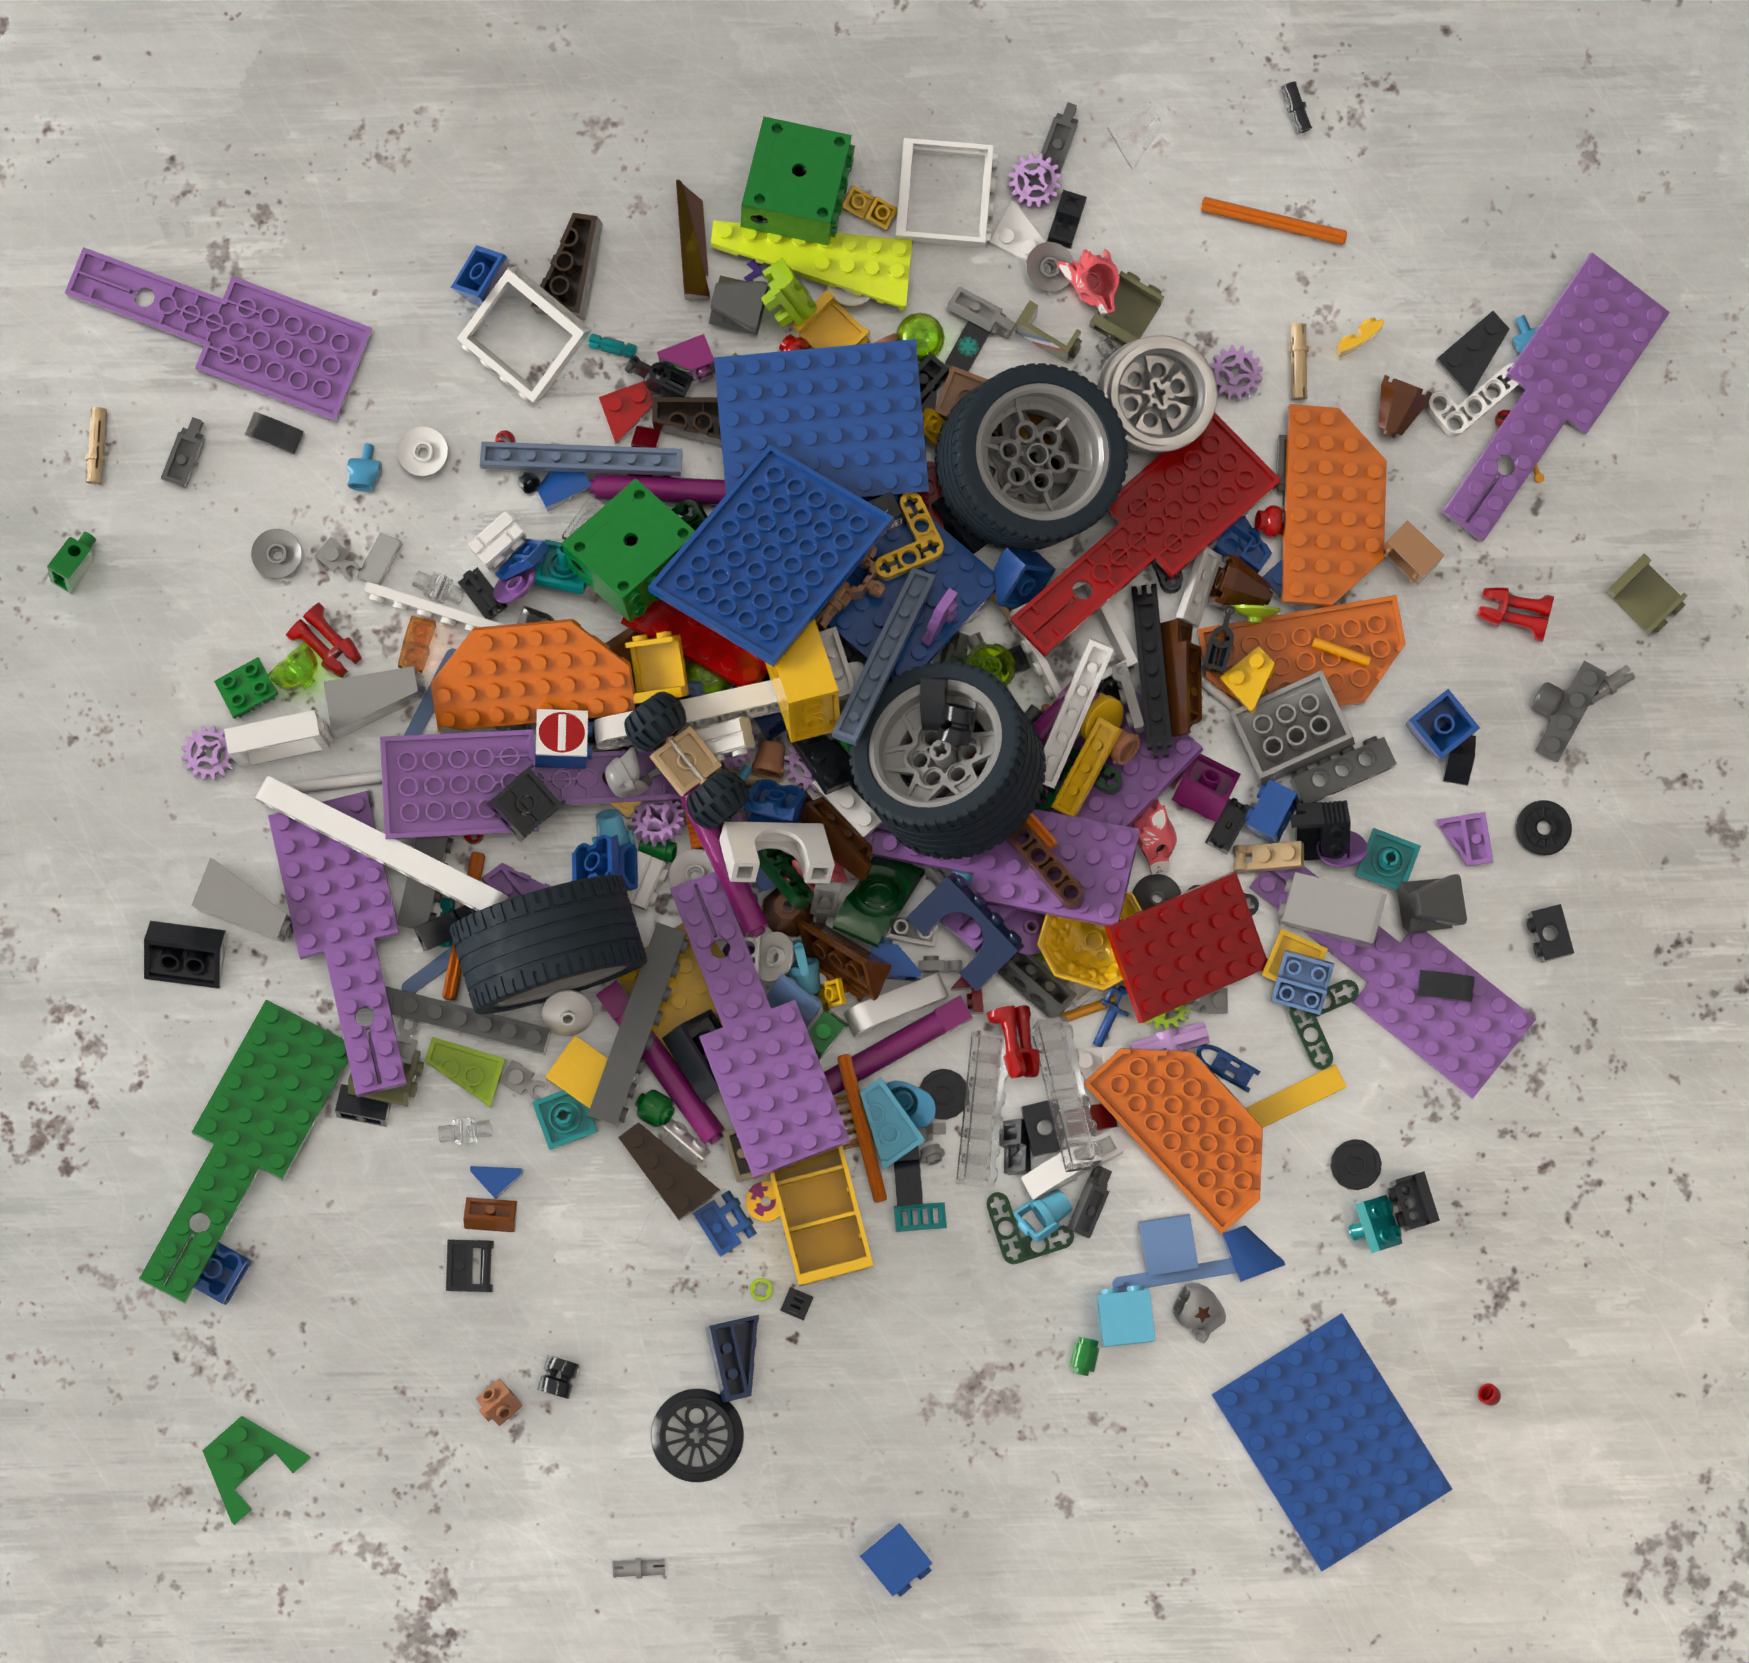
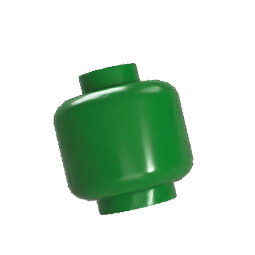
M650 1090L646 1094L641 1093L635 1103V1106L638 1107V1118L653 1127L666 1125L671 1120L675 1108L672 1107V1099L657 1090Z

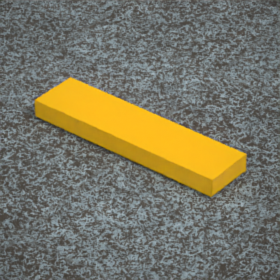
M1098 717L1051 806L1052 808L1065 815L1077 816L1122 731L1121 728Z
M1335 1064L1246 1107V1109L1264 1128L1347 1088Z

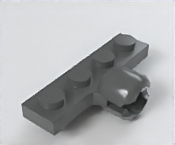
M1584 661L1567 690H1563L1549 682L1544 683L1540 687L1533 700V707L1549 716L1551 720L1536 748L1537 751L1557 762L1559 761L1607 672Z

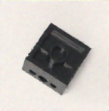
M533 764L487 803L520 842L566 803L564 799L560 802L531 770L535 767Z
M1347 800L1296 804V815H1290L1292 828L1296 827L1295 840L1304 843V861L1321 860L1316 850L1317 841L1320 842L1319 852L1321 856L1338 859L1347 854V858H1350L1351 821Z
M1425 1171L1390 1182L1391 1188L1387 1190L1391 1203L1396 1202L1399 1211L1395 1213L1399 1228L1404 1227L1406 1232L1440 1221ZM1402 1188L1407 1189V1195L1402 1193ZM1405 1199L1412 1201L1413 1206L1411 1209L1405 1207ZM1410 1212L1415 1214L1414 1220L1410 1218Z

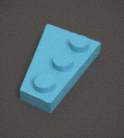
M881 1077L860 1091L884 1170L925 1141V1138Z

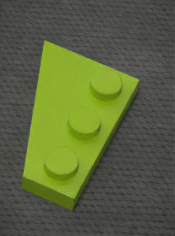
M432 1037L425 1062L491 1108L506 1059Z

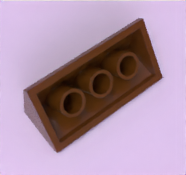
M802 919L797 922L806 958H817L821 969L836 978H842L844 983L873 1001L879 997L891 969V964L825 924Z

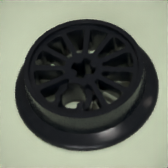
M706 1389L684 1390L670 1397L657 1411L651 1427V1445L660 1465L674 1477L688 1482H706L722 1476L735 1464L743 1447L744 1430L737 1410L730 1401L722 1403L720 1394ZM706 1406L716 1411L708 1421ZM683 1407H687L685 1412L686 1421L677 1414V1411ZM695 1408L701 1409L704 1413L703 1421L698 1424L691 1422L689 1418L690 1412ZM720 1415L723 1418L724 1426L707 1430V1427L717 1416ZM672 1416L686 1427V1430L669 1427L668 1423ZM695 1428H699V1432L704 1433V1438H700L699 1443H695V1440L690 1438V1433H694ZM727 1429L728 1436L726 1441L709 1437L710 1433ZM667 1430L685 1435L683 1438L669 1442L666 1441ZM686 1441L682 1449L673 1456L668 1446ZM707 1441L725 1444L726 1446L722 1454L719 1455ZM691 1446L688 1464L685 1465L678 1461V1457ZM702 1446H705L717 1459L707 1464ZM696 1448L699 1449L703 1466H692Z

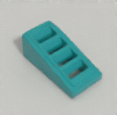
M945 1202L894 1206L896 1232L947 1228ZM938 1208L939 1223H934L933 1209ZM923 1209L928 1210L929 1224H924ZM912 1210H917L919 1225H913ZM902 1211H907V1226H903Z

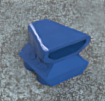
M771 779L756 780L749 792V800L743 810L751 813L747 822L801 823L806 791H803L797 785H778L776 781Z
M601 835L595 840L593 845L581 843L572 853V881L602 875H620L623 877L627 891L637 889L638 866L636 846L631 843H625L620 846L618 835L613 837Z
M219 1243L194 1288L226 1305L247 1272L251 1260Z

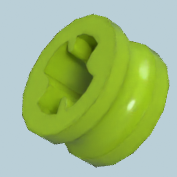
M758 1278L751 1283L750 1293L755 1300L765 1301L771 1297L773 1287L767 1279ZM762 1282V1285L764 1283L768 1285L766 1296L761 1297V1294L759 1296L755 1295L754 1291L757 1289V1283Z

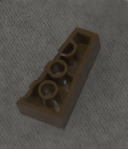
M573 213L560 240L561 244L556 254L553 255L550 262L551 266L540 286L580 320H585L603 223L598 216ZM532 302L531 307L536 313L548 315Z
M653 397L652 423L654 430L722 446L717 397Z
M639 1122L618 1137L679 1221L721 1192L717 1186Z

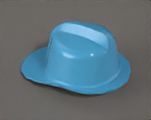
M895 1080L886 1083L917 1128L926 1127L932 1122L935 1117L936 1106L929 1093L903 1081Z

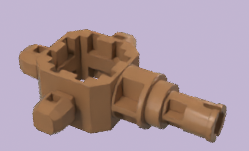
M876 546L872 548L858 565L863 569H867L868 573L862 584H859L858 587H851L845 581L815 617L817 627L820 624L819 628L826 630L836 613L845 609L851 599H862L867 590L875 598L883 596L886 587L879 580L874 581L877 571L873 561L877 553Z

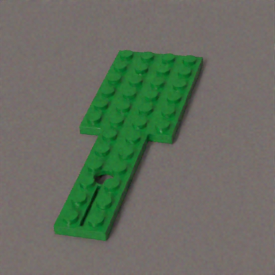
M265 1000L192 1130L193 1135L213 1144V1147L139 1277L140 1281L186 1304L259 1170L261 1169L284 1180L349 1062L344 1039ZM198 1213L205 1214L210 1219L209 1228L200 1233L190 1228V1219Z

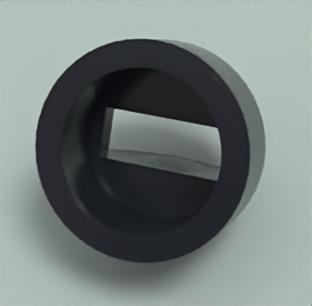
M527 471L523 472V475L518 478V484L525 493L531 494L537 490L536 488L540 485V479L534 473Z

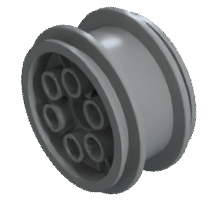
M1154 335L1137 339L1117 349L1103 365L1096 384L1097 388L1105 393V397L1109 398L1113 403L1112 406L1116 408L1118 418L1122 420V428L1125 429L1126 433L1125 440L1128 443L1127 448L1142 453H1162L1187 446L1205 431L1213 417L1217 403L1215 376L1205 357L1184 340L1165 335ZM1143 356L1146 366L1145 372H1142L1136 361ZM1176 362L1182 368L1173 376L1168 375L1172 365ZM1153 364H1158L1162 369V373L1158 378L1154 377L1151 373ZM1130 373H1135L1139 378L1136 386H1132L1128 382ZM1173 380H1177L1181 385V390L1177 394L1172 392L1170 388ZM1119 386L1130 390L1129 394H1119ZM1155 390L1162 393L1158 399L1151 396ZM1142 395L1145 396L1146 403L1143 401ZM1127 397L1133 399L1135 403L1132 411H1128L1124 407V401ZM1180 397H1193L1192 407L1179 403ZM1169 405L1175 406L1177 410V415L1174 418L1168 417L1166 413ZM1137 413V421L1135 425H1132L1129 419ZM1147 413L1151 414L1154 419L1151 427H1147L1143 423V417ZM1160 419L1166 421L1171 432L1163 434Z

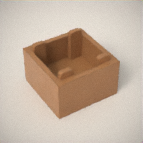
M951 366L934 411L945 420L951 412L950 410L963 396L988 379Z
M1408 520L1391 536L1383 547L1384 559L1389 557L1411 578L1409 582L1411 584L1415 582L1417 585L1427 577L1444 556Z

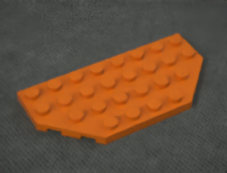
M1289 404L1281 603L1332 606L1384 559L1387 460L1340 408Z
M1397 595L1262 618V623H1247V620L1229 623L1228 628L1233 632L1234 639L1225 673L1259 646L1276 665L1272 677L1267 681V688L1264 694H1261V697L1322 670L1339 707L1365 703L1406 644ZM1222 625L1197 629L1203 662L1213 630ZM1220 634L1217 637L1219 644L1223 645L1224 641H1228L1224 639V634ZM1317 637L1370 656V663L1368 666L1312 647L1314 638ZM1219 652L1216 654L1214 665H1216ZM1204 671L1208 681L1241 703L1221 682L1220 677L1223 675Z
M574 619L475 627L430 683L438 731H441L442 726L461 730L536 723L537 709L588 711V718L606 717L633 711L637 708V703L634 704L633 700L635 690L631 663L610 650V647L594 634L592 636L580 627L581 624Z
M1120 1048L1083 1082L1221 1234L1260 1201L1263 1126L1194 1051Z

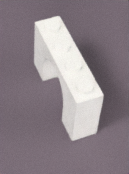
M724 821L719 841L730 882H755L760 865L757 851L771 848L785 851L796 858L800 864L805 883L830 884L835 864L823 824Z

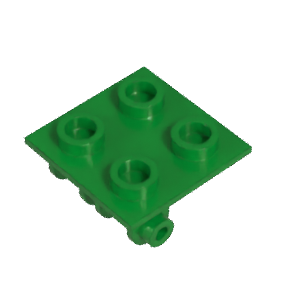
M259 657L214 681L234 719L237 717L242 718L243 715L250 712V709L255 711V706L259 705V707H262V702L265 704L272 699L275 700V696L279 695Z

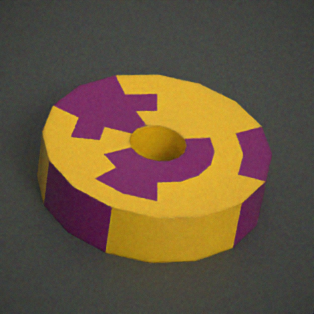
M762 1181L753 1185L745 1198L749 1214L755 1220L761 1222H772L778 1219L780 1212L772 1182ZM764 1197L770 1198V1205L763 1206L761 1199Z

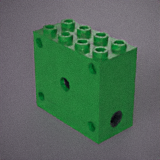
M763 116L742 200L740 227L829 246L830 238H835L837 233V221L843 208V196L846 194L849 172L852 171L855 145H851L852 135Z
M635 478L564 540L561 545L569 568L631 623L635 618L641 617L654 601L660 600V598L649 592L648 586L692 536L695 530Z

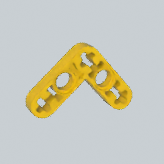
M917 493L903 494L899 506L915 542L877 559L875 562L876 576L881 580H892L910 572L912 567L917 569L938 560L943 554V541L921 496ZM909 499L912 502H917L915 504L917 515L914 517L911 507H905ZM920 520L928 523L929 528L925 532H918L914 527L915 523ZM930 543L933 546H938L936 549V553H933L931 550L924 552V559H921L920 552L917 548L920 547L921 552H923L928 549V544ZM907 552L913 553L916 556V561L913 564L904 563L902 560L903 554ZM897 557L898 565L892 566L890 573H886L885 570L880 571L883 563L887 566L895 564L894 558Z

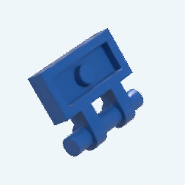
M730 1190L721 1195L726 1203L721 1208L713 1200L693 1213L720 1257L742 1243L737 1236L741 1231H744L748 1239L757 1234L752 1226L754 1224L750 1217H746L739 1206L741 1202L738 1198H734ZM730 1211L738 1222L734 1227L730 1225L725 1217V1214Z

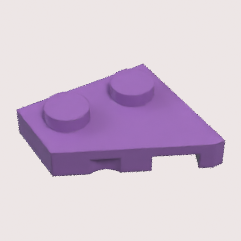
M951 588L947 590L936 606L927 626L928 631L921 639V643L930 647L945 623L950 624L958 612L956 610L959 605L957 602L958 593Z
M1485 812L1437 819V824L1468 867L1494 863Z
M504 863L499 864L481 879L484 884L507 895L508 899L551 887L547 883L542 884L532 879L530 875L515 871Z

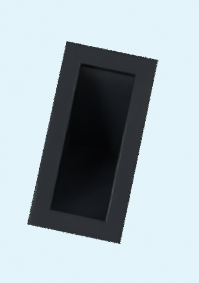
M1471 735L1447 754L1442 782L1468 786L1475 759L1476 736Z

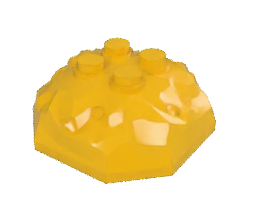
M1126 892L1120 920L1142 911L1134 894L1131 892ZM1046 915L1037 946L1054 977L1105 991L1122 982L1123 978L1104 928L1105 926Z

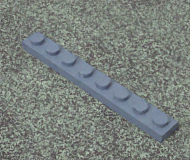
M482 442L479 465L481 469L681 476L683 451L676 448Z
M912 567L833 729L832 738L854 746L857 745L936 581L935 575Z

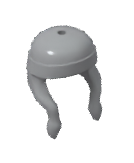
M636 746L629 748L621 758L616 757L610 761V764L605 768L608 786L619 798H633L647 792L652 785L651 779L658 774H663L656 767L649 771L642 781L639 780L640 770L637 753L643 750Z

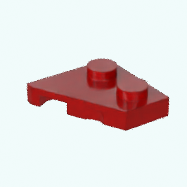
M644 381L599 397L615 443H619L622 437L631 428H634L644 414H647L652 409L653 398Z

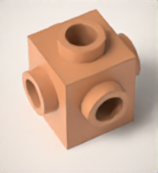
M500 1379L476 1398L482 1406L479 1412L488 1422L493 1419L499 1426L523 1406Z

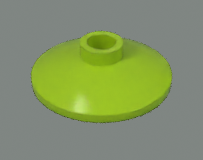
M1231 605L1234 606L1235 613L1247 617V623H1262V618L1276 615L1281 610L1280 608L1270 606Z

